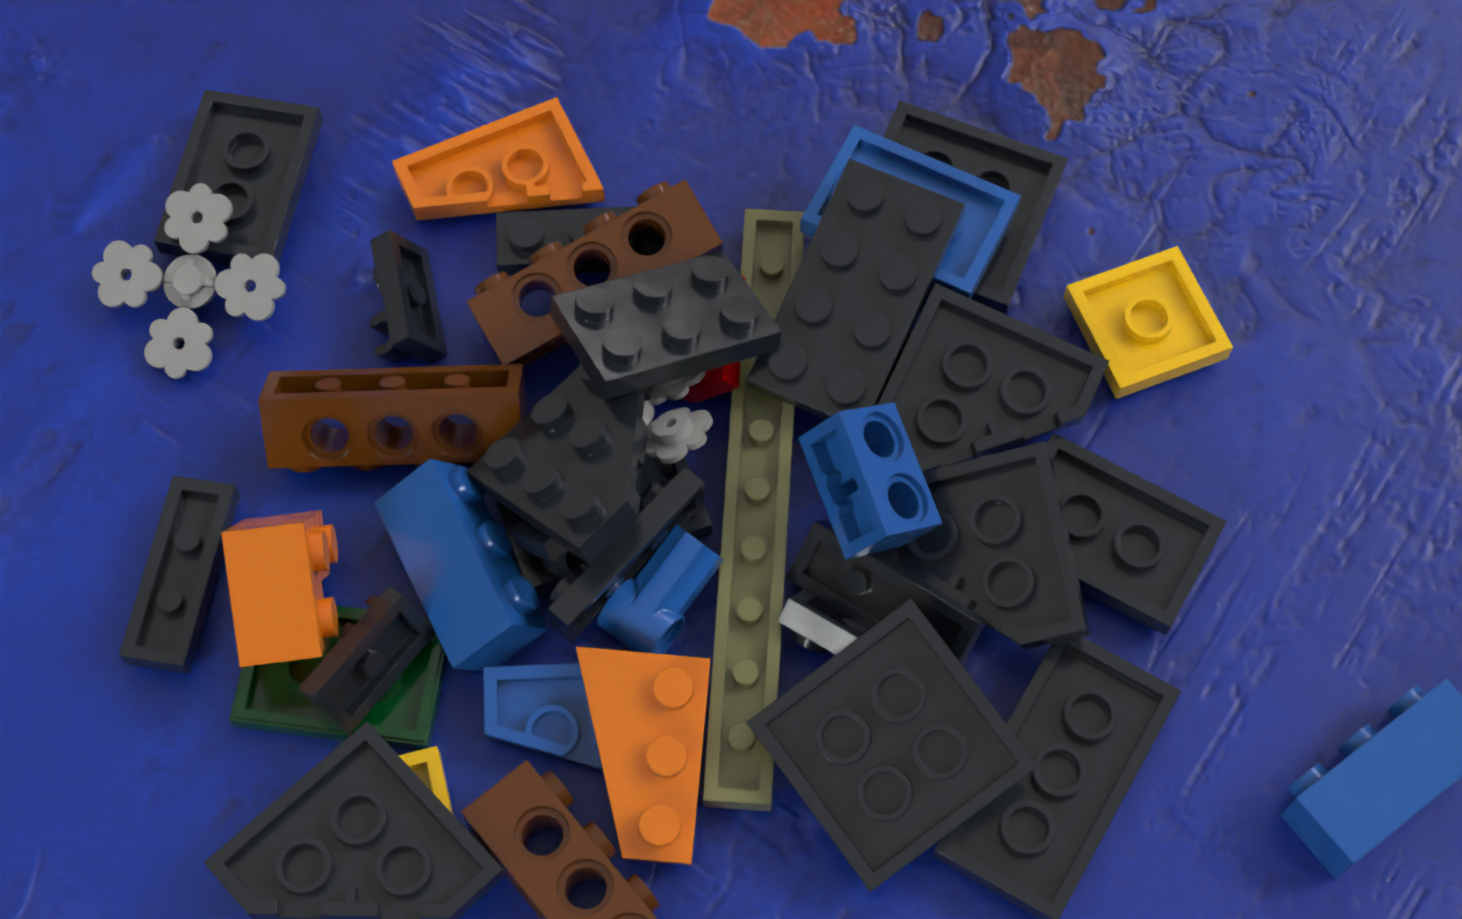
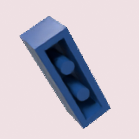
M429 459L376 500L374 505L452 668L483 671V667H497L548 630L538 610L540 600L533 586L521 576L510 554L512 551L511 541L502 527L494 522L483 500L485 492L466 472L468 468Z
M1447 679L1443 680L1427 694L1419 685L1413 687L1387 710L1394 718L1392 722L1378 733L1370 724L1365 725L1338 748V751L1345 757L1343 761L1329 772L1318 763L1288 788L1295 799L1280 816L1335 879L1340 877L1462 778V695Z

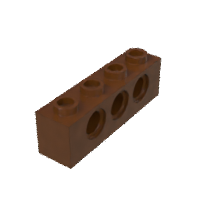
M686 179L672 187L668 181H663L650 187L637 197L638 206L618 217L614 211L604 213L586 224L582 229L585 235L564 247L560 241L548 244L529 257L528 261L531 265L510 277L507 272H500L478 284L474 288L476 296L466 302L500 363L523 364L524 368L568 343L550 316V313L542 317H532L522 310V303L529 293L536 290H544L554 296L588 287L579 282L575 277L578 268L583 263L597 260L606 264L611 271L605 281L607 282L722 251L723 242ZM649 230L659 234L664 241L662 249L650 256L640 255L633 251L629 243L638 232Z
M523 364L269 371L258 398L268 468H289L294 472L300 473L316 471L322 467L352 466L362 471L376 470L385 465L415 464L420 467L429 459L446 463L477 462L492 444L503 438L527 415ZM454 414L464 415L470 418L473 423L468 425L456 424L448 416ZM389 416L400 417L410 425L404 427L394 426L384 418ZM332 418L338 420L345 428L329 427L321 419Z
M526 760L461 811L468 829L491 857L503 868L507 878L540 919H657L653 914L660 907L656 897L635 873L627 880L624 879L609 860L617 854L613 845L594 822L591 821L584 827L578 823L567 809V807L574 803L572 796L551 770L540 776L528 760ZM541 829H554L563 835L559 848L549 855L539 856L527 850V843L530 837ZM594 880L604 885L607 889L606 895L602 902L594 908L579 909L569 902L570 892L582 881Z

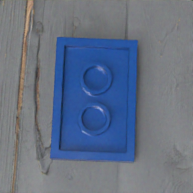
M854 125L805 210L800 222V232L812 237L814 236L849 159L855 160L965 204V213L931 289H933L936 283L971 299L1018 210L1021 195Z

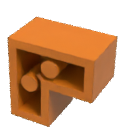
M322 510L244 519L221 532L239 667L322 657L330 647L329 638L338 637L339 633L335 600L333 597L324 598L322 580L330 574V564L338 562L337 538L333 524L323 525Z

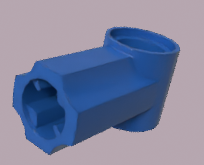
M676 524L637 578L625 581L611 595L599 614L598 626L632 652L665 654L677 639L684 626V613L703 590L724 559Z

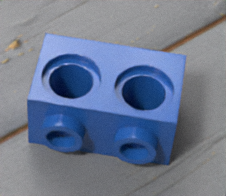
M894 402L839 411L798 438L845 560L901 547L943 524Z

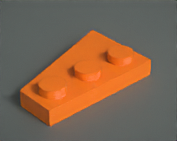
M557 97L392 161L395 175L416 220L606 202L604 188Z
M576 646L623 860L692 866L710 658Z

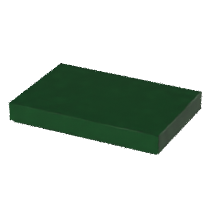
M336 606L339 625L338 637L329 638L330 647L322 657L241 668L229 718L231 724L236 728L345 741L365 722H368L390 747L418 751L431 747L448 658L435 633L350 735L335 727L298 688L342 637L345 638L346 634L343 632V627L348 622L355 626L368 609ZM422 616V617L428 622V624L433 628V626H432V624H431L429 618Z

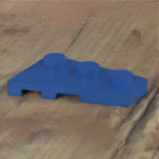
M579 663L483 667L484 734L487 738L603 771Z

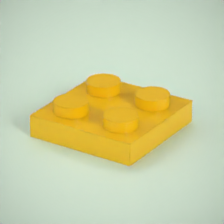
M1178 246L1066 286L1063 298L1091 352L1109 360L1103 375L1116 399L1228 359L1233 349L1229 338Z

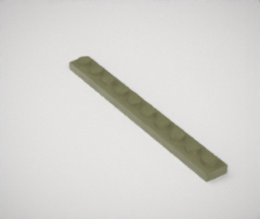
M745 209L740 274L746 277V283L774 320L803 259L804 233L800 232V222L804 212ZM756 356L741 361L739 388L732 390L720 554L724 561L719 568L703 807L771 811L774 760L746 722L778 699L782 624L778 622V619L783 611L794 406L748 387L746 379L757 358Z

